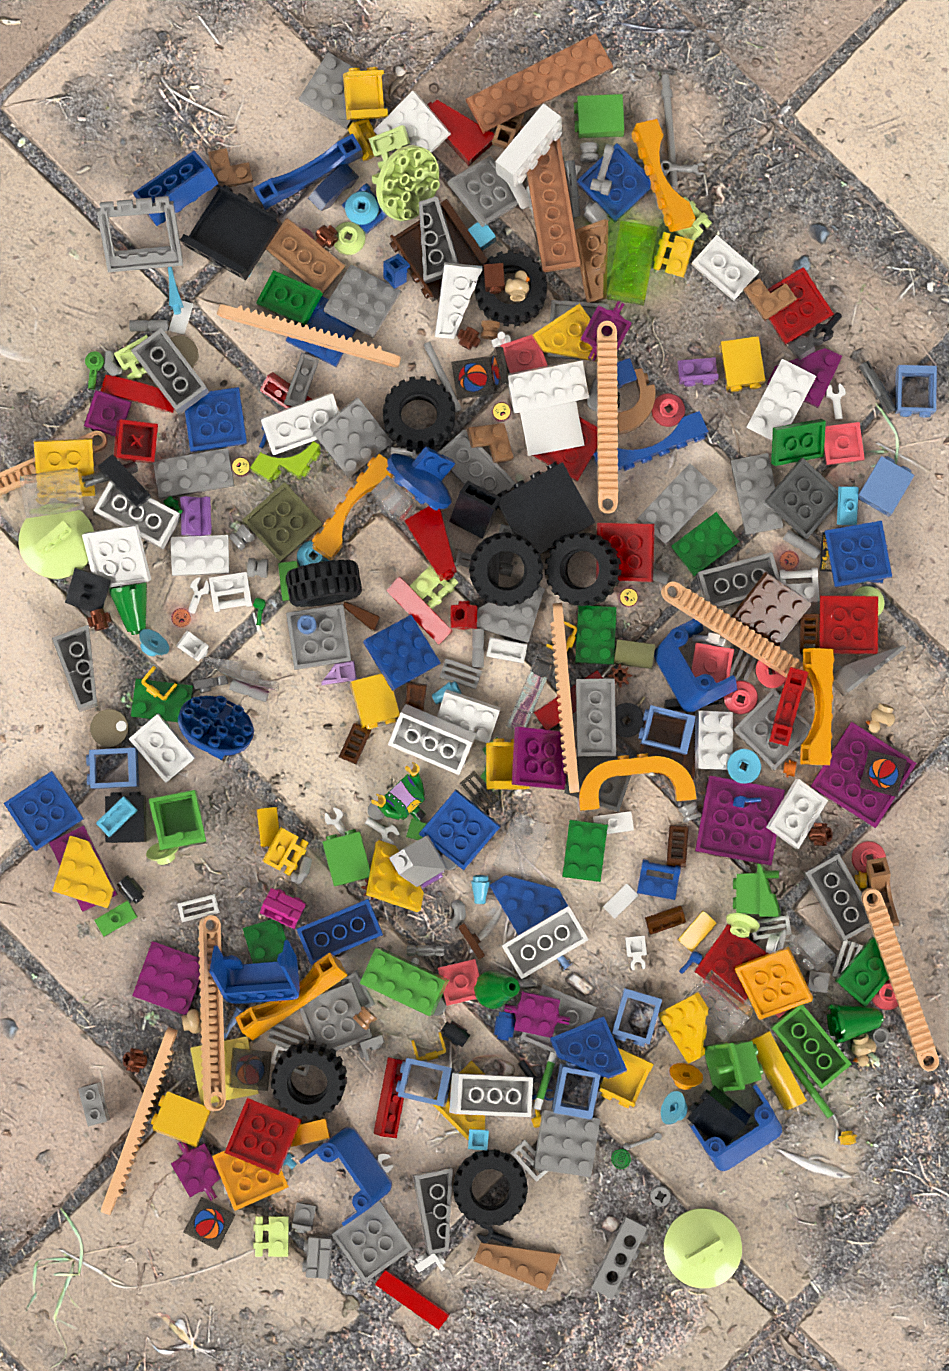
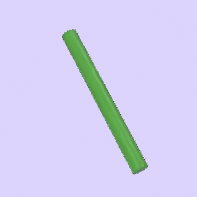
M788 1050L782 1053L785 1061L827 1119L830 1118L833 1112Z

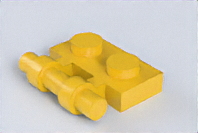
M663 232L662 239H659L658 242L660 246L657 256H654L653 261L655 263L653 269L660 271L661 265L666 264V273L684 278L695 241L676 235L673 243L669 241L671 234ZM667 247L672 248L669 259L664 258Z
M280 827L262 861L279 871L283 864L286 865L284 873L291 876L293 870L297 869V863L301 856L305 855L309 842L302 839L299 845L295 844L299 837ZM291 850H295L291 860H288L287 857Z

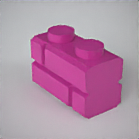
M271 888L262 904L260 914L295 929L303 915L306 904L298 897L292 898L286 895L281 889L275 890Z

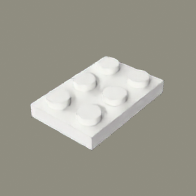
M718 235L713 238L691 264L733 301L759 274V271Z
M229 536L171 537L172 576L230 574Z
M446 689L437 717L476 733V740L489 743L501 708Z
M695 711V769L728 770L727 763L729 757L733 754V712Z
M160 714L153 717L129 738L165 783L196 758Z
M795 779L766 828L795 849H799L828 800L800 779Z

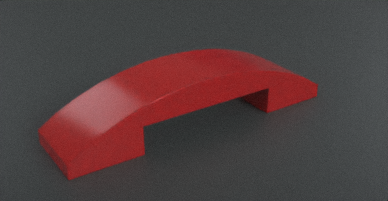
M105 375L101 392L152 406L155 409L173 414L174 408L159 388L125 378Z
M789 667L769 739L770 742L784 746L789 745L794 720L809 672Z

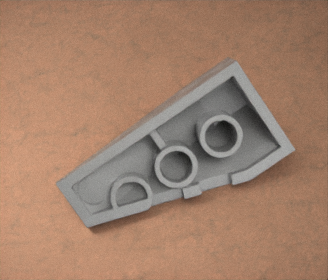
M902 645L852 662L844 667L837 666L833 669V684L842 696L846 695L906 649V647Z

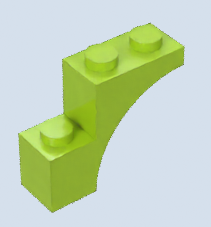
M313 441L303 452L287 458H275L260 452L250 469L269 483L278 479L281 474V468L301 479L302 476L306 477L311 469L309 466L312 461H316L321 455V447Z

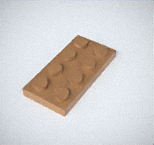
M288 218L282 223L266 249L267 252L307 285L320 290L323 294L345 269L344 264Z

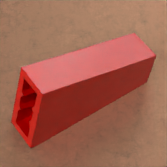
M439 100L427 104L451 132L445 139L446 143L468 166L492 146L495 135L493 132L488 131L483 134L478 123Z
M428 506L404 521L441 582L451 579L457 570L441 509L436 511Z

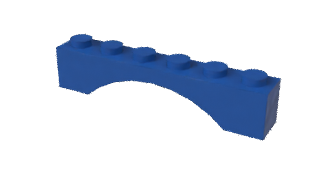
M351 134L336 142L331 148L307 164L254 187L255 194L264 210L330 175L344 164L348 165L363 157L362 148L354 134Z
M700 411L683 417L668 437L653 446L636 450L617 448L618 471L624 469V471L630 470L635 467L634 464L642 462V464L653 460L652 457L656 455L660 457L670 453L671 449H682L688 446V442L693 440L695 443L704 440L708 430ZM595 452L593 458L597 465V452Z

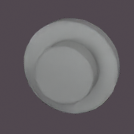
M369 804L367 811L372 819L380 820L385 817L377 805Z
M879 1027L871 1031L870 1038L874 1040L877 1046H883L888 1043L890 1034L886 1028Z

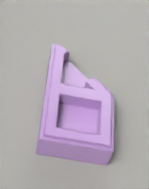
M355 662L335 664L321 682L322 685L357 680Z

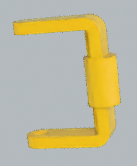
M564 621L565 626L574 629L566 641L568 651L569 647L572 648L576 640L577 627ZM547 644V645H546V647H548V648H550V649L553 650L552 645H550V644Z
M153 666L144 676L141 683L147 688L146 691L155 698L158 696L161 700H166L178 684L174 683L165 696L160 694V691L154 686L146 683L147 679L156 669Z
M438 1032L443 1050L426 1053L421 1057L418 1055L415 1041L411 1040L417 1060L427 1059V1061L437 1059L438 1055L446 1052L441 1032Z

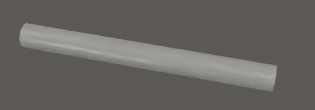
M431 342L425 343L424 347L441 383L446 387V392H450L452 395V401L455 403V412L457 413L462 408Z

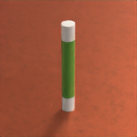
M550 1052L534 1102V1109H541L557 1059L556 1053Z

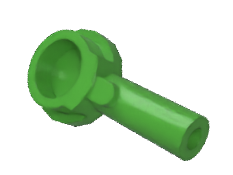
M96 351L88 353L85 358V364L90 369L88 389L95 390L97 371L104 364L102 354Z

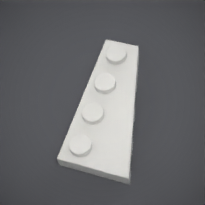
M444 262L435 337L455 338L464 311L468 306L471 294L482 272V266Z

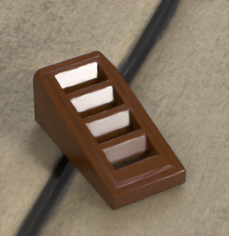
M344 602L343 606L348 612L375 632L380 621L378 615L351 603Z
M804 614L799 620V654H803V649L811 648L804 647V644H814V648H819L820 614ZM805 621H814V624H805ZM804 628H814V632H804ZM804 636H814V640H804Z
M353 723L339 758L357 765L371 729L367 730L366 727L362 728L361 725ZM355 729L366 733L365 736L354 733ZM352 736L362 740V743L351 740ZM349 743L358 746V751L348 747ZM346 751H350V752H352V753H355V754H356L355 758L352 757V756H350V755L345 754Z
M669 825L666 865L686 867L688 826ZM673 832L684 833V836H673ZM672 840L684 842L683 844L672 843ZM672 848L683 849V852L672 851ZM671 856L682 857V859H674Z

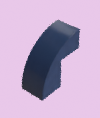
M344 164L324 179L308 199L320 211L328 209L342 191L351 188L355 184L359 176L347 164Z

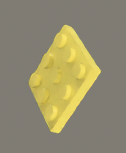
M247 1036L224 1041L226 1100L259 1094L257 1083L254 1085H244L238 1081L234 1072L237 1060L245 1054H251L249 1038ZM201 1045L191 1047L190 1049L201 1105H204ZM213 1096L211 1098V1103L219 1102L218 1097Z

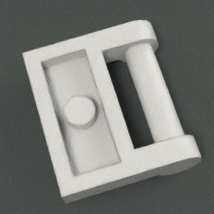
M817 567L811 568V570L799 571L779 570L778 574L782 583L808 599L811 603L820 602ZM811 577L812 582L786 584V579Z
M247 572L209 578L214 612H220V609L252 606ZM244 593L245 598L219 602L218 599L219 596Z

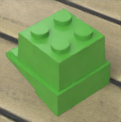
M196 790L149 799L160 850L206 842Z
M757 864V873L737 874V878H733V889H736V897H733V909H736V913L760 914V916L770 917L781 916L776 894H772L768 878H779V871L765 870L764 865Z
M752 1041L718 1042L703 1046L705 1048V1059L712 1087L715 1085L722 1092L744 1090L746 1084L762 1080L763 1069L761 1064L757 1062L756 1055H758L756 1044H753Z

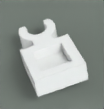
M645 936L625 937L627 957L633 956L630 964L631 969L635 970L634 964L636 962H640L642 969H645V962L641 959L642 955H647Z

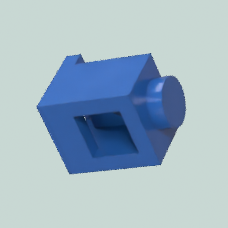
M399 253L383 261V278L394 289L407 282V269L410 267V264Z

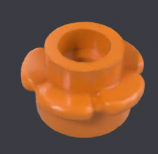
M789 759V762H785L783 773L787 774L786 777H794L796 761Z

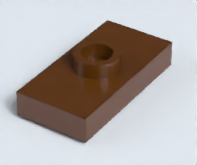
M408 682L405 704L424 711L427 684Z
M680 905L645 917V922L649 934L652 935L684 924L686 919Z
M465 923L460 925V932L477 958H483L485 954L478 945L481 941L476 933L471 934Z

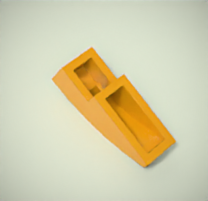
M326 1117L300 1123L291 1147L330 1138Z

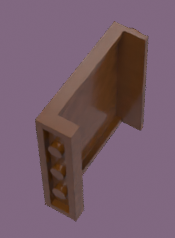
M445 199L441 202V207L459 264L481 266L483 263L486 264L487 257L449 201ZM419 220L396 236L390 235L391 242L389 244L395 253L398 251L410 264L409 269L412 272L410 275L416 284L420 283L422 286L421 292L426 299L430 298L433 302L440 297L442 279L427 284L424 282Z

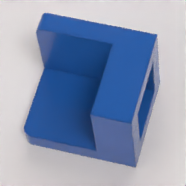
M630 358L617 362V386L620 389L624 384L637 380Z

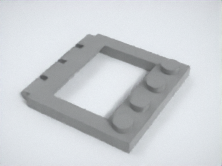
M169 196L155 197V203H152V198L136 199V205H133L132 199L119 200L115 207L113 201L100 202V208H97V216L108 272L183 266L174 201H170ZM165 212L170 246L123 251L114 250L109 217Z

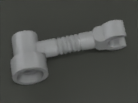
M610 144L605 146L597 179H592L590 187L591 190L599 191L609 196L612 181L605 179L614 152V145Z
M660 161L664 175L669 172L694 173L696 176L705 174L703 172L700 173L697 169L698 166H704V163L678 165L671 164L669 161Z

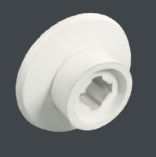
M782 930L779 936L770 935L766 946V953L770 954L783 949L786 930Z

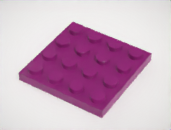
M850 722L831 752L830 765L822 766L810 787L873 828H876L917 763L853 722ZM879 758L892 760L899 770L897 782L888 789L875 787L868 777L869 766Z
M709 775L695 851L771 866L777 835L766 827L784 799L785 790L752 783L743 784L735 780ZM736 796L748 798L761 797V802H745L744 808L733 806Z

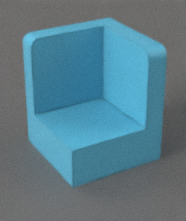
M477 222L468 229L482 251L496 242V236L488 225L482 227Z
M469 1129L468 1149L487 1151L489 1129Z

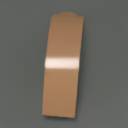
M525 113L502 125L498 124L492 145L506 149L520 132V126H522Z
M642 368L635 370L639 400L633 408L618 413V435L626 434L639 428L648 419L653 409L656 395L655 385L647 386L649 384L648 375L643 373Z
M883 857L867 860L868 888H875L881 893L893 927L899 926L891 894V873L887 859ZM870 893L871 903L877 900L875 893Z

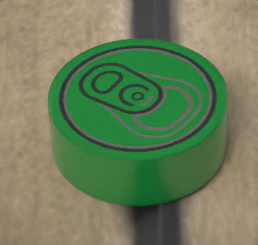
M617 1149L612 1153L611 1161L616 1168L624 1169L629 1166L631 1157L628 1151Z

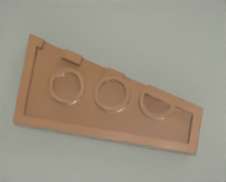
M606 219L575 230L580 271L587 303H596L607 299L608 220Z
M481 1242L474 1262L546 1291L561 1253Z

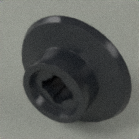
M622 703L615 707L616 734L622 737H632L640 732L641 727L643 728L644 715L638 706L632 703ZM629 716L628 718H630L631 722L626 725L622 719Z

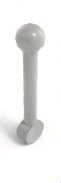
M657 1132L652 1137L631 1144L625 1143L623 1149L629 1151L630 1148L655 1139L661 1140L662 1135Z

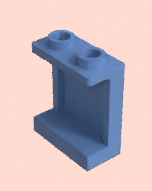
M881 456L859 492L858 499L890 517L915 475L911 473L912 471L905 466L900 467L895 464V460L892 458Z

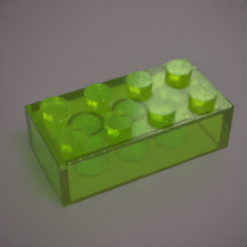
M620 220L607 300L644 306L658 227Z

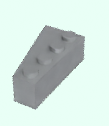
M437 196L419 202L423 279L426 284L442 279L444 262L459 264L441 203Z
M89 625L53 637L54 646L79 712L98 706Z
M452 1167L412 1175L426 1251L429 1255L449 1251Z

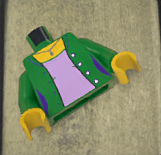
M412 762V769L406 765L405 770L410 773V776L407 774L384 796L376 794L378 801L371 800V803L377 805L385 817L404 820L411 814L419 822L426 815L419 807L425 800V791L419 774L420 768L418 764Z

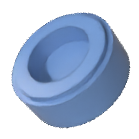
M303 615L298 619L297 627L301 633L308 635L316 630L317 623L312 616Z

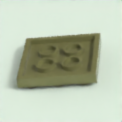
M286 482L242 519L280 563L323 526V523Z

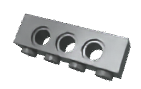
M625 1215L591 1284V1289L613 1299L614 1295H619L622 1289L620 1283L623 1277H628L631 1270L629 1265L632 1260L635 1261L640 1252L638 1247L641 1242H645L649 1234L646 1231V1225ZM632 1235L635 1237L632 1245L624 1243L626 1236ZM619 1253L626 1255V1260L622 1263L615 1260L616 1255ZM615 1271L617 1278L615 1280H608L606 1277L607 1273Z

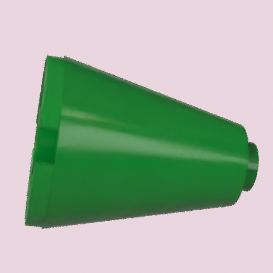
M147 582L109 588V593L126 631L131 632V635L140 634L141 630L146 629Z
M497 970L483 972L478 976L477 983L474 986L476 999L482 1006L489 1009H497L504 1006L520 990V984L517 979Z
M832 1004L828 1007V1009H831V1013L827 1014L828 1030L830 1036H835L836 1040L833 1041L837 1044L881 1027V1023L884 1021L882 1012L877 1008Z

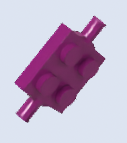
M617 301L613 310L605 309L599 305L596 308L580 339L593 348L588 359L592 358V361H595L597 358V328L604 321H611L616 326L618 351L632 322L620 315L625 305L624 303ZM603 326L601 332L604 336H610L612 329L609 326Z
M522 991L521 999L517 1006L505 1004L504 1012L515 1014L514 1030L549 1038L553 1037L554 1028L557 1023L569 1025L570 1017L559 1015L560 999Z
M181 1142L177 1143L183 1154L179 1159L172 1162L171 1166L189 1197L205 1191L210 1201L213 1200V1197L214 1199L217 1198L212 1186L221 1177L205 1143L193 1149H189L187 1143L182 1142L183 1145Z

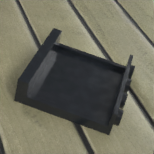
M217 184L215 187L218 191L189 236L183 234L180 241L186 248L246 281L282 223L278 219L279 215L274 211L269 210L267 212L259 203L255 201L253 203L249 202L248 198L243 194L239 193L237 195L233 193L230 187L226 185L222 187Z
M555 461L546 466L548 470L541 473L539 470L530 475L531 479L524 482L521 480L513 485V490L508 492L505 489L497 494V496L501 497L499 508L513 533L529 540L540 554L554 547L558 540L564 539V536L578 533L596 523L563 462L558 464Z

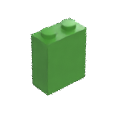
M623 94L577 96V102H574V114H577L578 121H574V130L578 132V138L624 136Z
M356 829L344 832L345 836L338 837L337 834L327 836L326 841H322L334 887L369 878L370 866L361 832H356Z

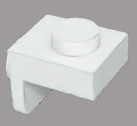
M189 631L185 632L176 645L196 661L203 659L207 655L209 647Z
M423 1253L416 1258L415 1268L418 1272H421L434 1262H436L441 1271L445 1270L444 1264L446 1261L441 1253L430 1255Z

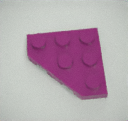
M824 348L807 355L801 360L796 358L788 361L816 376L803 402L819 408L842 355ZM776 365V366L774 367V369H773V371H772V373H771V376H770V378H769V380H768V382H767L766 385H769V383H770V381H771V379H772V377H773V375H774V373H775V371H776V369H777V367H778L779 365Z

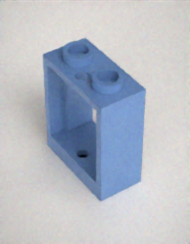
M897 366L895 375V414H900L901 417H911L912 414H919V417L926 418L931 417L936 412L937 366ZM902 377H929L928 408L902 407Z
M650 705L649 709H645L643 720L646 723L644 728L641 727L638 739H642L641 744L686 755L696 716ZM653 713L686 721L680 747L647 740Z
M137 748L89 750V754L86 755V764L90 766V774H87V784L90 785L91 789L139 787ZM128 754L129 782L97 783L96 755Z
M624 988L611 1031L612 1034H615L614 1038L626 1041V1038L634 1040L633 1044L643 1047L645 1043L650 1045L662 999ZM627 997L655 1005L646 1038L618 1030Z
M406 1058V1062L403 1061L400 1073H403L402 1080H398L396 1092H399V1097L446 1107L451 1085V1075L454 1069ZM412 1064L443 1071L437 1100L405 1093Z
M566 1062V1064L560 1063L552 1111L557 1114L592 1119L601 1075ZM567 1073L593 1077L587 1107L561 1103Z

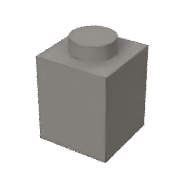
M807 970L806 984L809 990L827 993L829 973Z

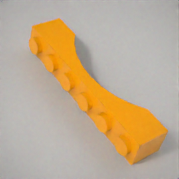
M653 119L636 123L632 131V140L636 143L639 158L643 160L645 165V174L650 178L651 189L656 194L657 205L663 212L665 225L668 226L670 232L690 228L696 219L690 202L681 197L671 187L661 168L659 151L663 133L658 120Z
M378 454L376 458L372 457L367 464L369 468L365 473L361 472L356 479L358 483L354 488L350 487L346 492L345 496L347 498L345 501L338 503L334 509V512H336L334 516L327 518L323 524V531L321 533L318 532L312 539L313 549L328 560H333L342 548L343 526L351 508L367 493L387 486L394 475L386 469L388 467V459Z
M803 649V669L809 672L808 678L811 682L815 698V712L811 729L801 744L800 764L830 765L832 758L833 649Z
M328 953L313 964L309 973L299 983L300 991L297 999L269 1001L252 1006L235 1017L241 1032L251 1040H254L348 975L341 961L333 954Z

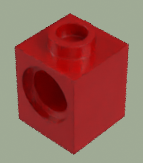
M458 601V605H451V628L459 630L477 629V606L470 605L469 601Z

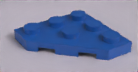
M506 875L489 885L518 935L568 906L559 889Z
M604 1016L550 1038L557 1058L608 1079L627 1072V1068Z

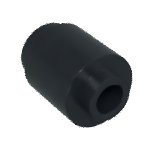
M127 875L117 884L119 892L130 904L133 902L137 904L144 898L143 893L145 891L133 877L130 878Z
M453 1020L451 1023L447 1021L441 1029L443 1032L442 1037L455 1046L463 1047L471 1035L467 1032V1029Z

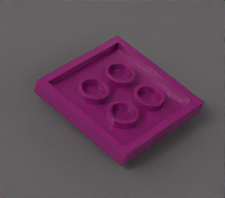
M515 727L512 785L565 790L566 773H564L563 768L566 766L563 765V760L566 758L562 756L564 750H562L561 745L564 743L561 742L563 735H561L560 731Z
M152 941L132 996L187 1015L200 982V965L198 964L200 958Z

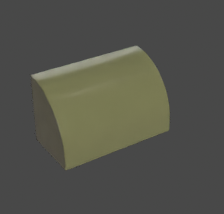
M617 639L614 664L652 669L655 644Z

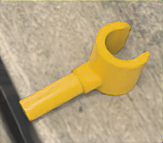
M535 1109L536 1117L531 1118L534 1128H538L541 1122V1112Z

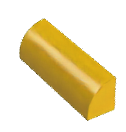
M767 1030L750 1039L749 1041H752L757 1046L758 1055H756V1058L761 1064L763 1072L784 1111L806 1102L807 1100L771 1032Z

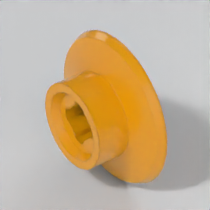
M676 1063L669 1069L671 1078L680 1089L689 1090L692 1087L698 1086L703 1081V1074L693 1065Z

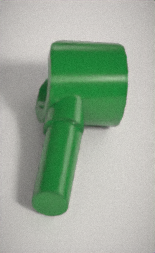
M171 495L163 501L165 506L170 509L175 508L179 514L183 512L178 506V500L173 499Z
M260 598L255 599L253 607L258 609L256 625L261 626L262 613L266 602Z

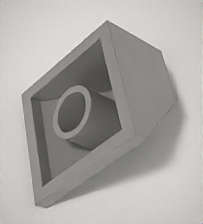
M428 835L389 858L398 874L416 887L448 869Z

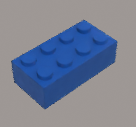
M194 150L134 191L133 195L136 199L152 198V203H155V197L169 196V200L174 201L175 213H178L185 206L196 201L198 197L212 190L219 183L209 166ZM165 212L147 214L156 226L166 221Z
M369 899L296 929L311 965L328 953L337 955L384 935Z

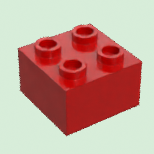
M118 420L114 456L118 460L153 463L155 461L158 424Z

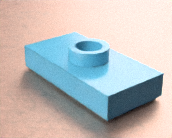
M838 486L837 525H857L859 487Z
M123 796L96 824L108 837H111L138 810Z

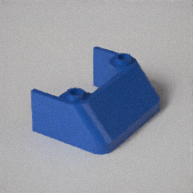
M695 619L672 629L654 652V658L681 708L686 712H694L737 690L734 675L716 683L711 675L702 674L695 678L679 647L685 645L693 635L704 631L703 624Z
M284 940L283 952L278 954V962L242 964L241 960L234 955L223 957L219 947L214 946L209 972L225 1001L232 1004L294 1000L299 997L300 985L297 956L288 940Z
M754 1082L750 1085L762 1102L754 1112V1117L759 1126L730 1145L726 1146L719 1137H711L704 1141L694 1124H688L714 1166L720 1171L731 1169L777 1139L782 1133V1126L777 1116Z
M353 1127L343 1128L299 1160L300 1164H302L315 1154H318L324 1162H333L339 1157L361 1190L352 1199V1204L356 1211L345 1218L342 1222L343 1226L367 1211L387 1195L392 1188L391 1179L360 1134Z

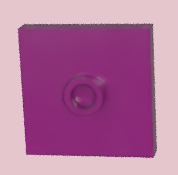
M95 390L84 426L115 437L117 421L127 419L132 402Z

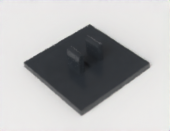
M75 567L65 603L89 612L103 609L111 580Z

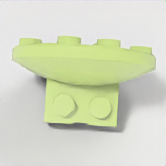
M417 145L404 146L387 159L380 173L372 175V183L377 185V200L382 211L395 220H411L420 215L419 202L435 196L440 186L439 165L429 150Z
M65 503L43 505L35 509L22 524L19 533L20 553L25 563L41 576L51 579L71 577L75 567L83 570L89 563L82 534L93 532L94 528L87 516L74 506Z
M697 1208L681 1214L671 1223L664 1239V1256L669 1269L680 1281L696 1288H711L727 1281L735 1273L742 1256V1242L737 1228L729 1218L713 1209Z

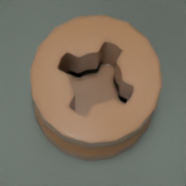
M492 320L482 321L483 331L480 337L489 340L498 338L500 322Z
M365 1006L361 1008L359 1014L353 1016L354 1020L365 1030L369 1028L371 1022L377 1020V1017Z

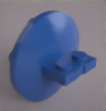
M425 447L416 459L398 453H393L388 458V467L386 469L395 476V483L401 487L404 486L415 495V499L420 504L427 503L436 511L449 507L452 503V498L442 480L456 464L453 459L443 454L441 455L428 447Z
M223 696L193 697L183 704L178 715L179 728L188 742L220 760L225 755H234L244 751L250 745L254 736L252 721L244 712L243 707L228 701Z

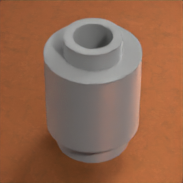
M590 202L583 209L585 211L583 216L591 224L604 219L608 220V223L610 222L609 215L597 202L594 204Z

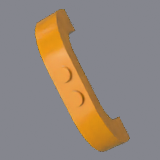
M648 753L637 754V758L629 759V755L617 756L618 760L604 762L595 767L586 776L579 792L580 811L600 809L598 795L600 786L606 779L615 776L646 773L663 774L671 780L674 786L676 802L695 800V785L688 771L681 764L670 758L661 756L648 757Z

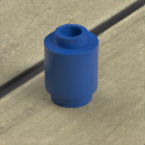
M499 1012V1016H496L494 1035H497V1039L509 1041V1037H513L516 1020L514 1019V1014Z

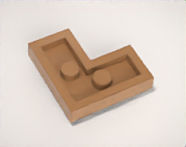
M227 148L208 152L212 172L219 183L218 185L234 187L253 182L249 162L231 166Z
M760 278L743 289L764 321L797 299L787 284L770 293Z
M504 423L469 427L467 429L471 448L489 446L494 463L512 461L514 458Z

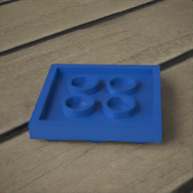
M618 143L613 147L614 152L605 179L612 181L609 196L590 189L592 179H597L603 156L577 180V185L607 212L614 223L651 190L649 176L645 174V171Z
M321 296L307 323L309 329L311 330L315 327L317 332L323 329L324 334L330 331L331 336L337 333L338 338L344 335L345 340H348L350 337L352 338L357 329L325 313L324 307L329 299ZM287 337L286 339L287 343L314 357L320 358V360L334 367H337L344 354Z
M239 387L209 391L207 395L185 410L191 452L247 444Z
M882 521L825 530L835 588L892 578Z
M412 615L363 641L392 691L441 664Z
M53 771L4 803L35 851H38L84 820V817Z
M455 789L419 832V835L422 837L428 835L435 848L461 869L465 870L501 825Z

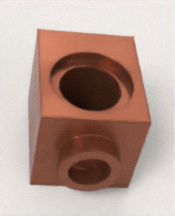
M503 263L484 264L486 292L490 291V294H498L505 290Z

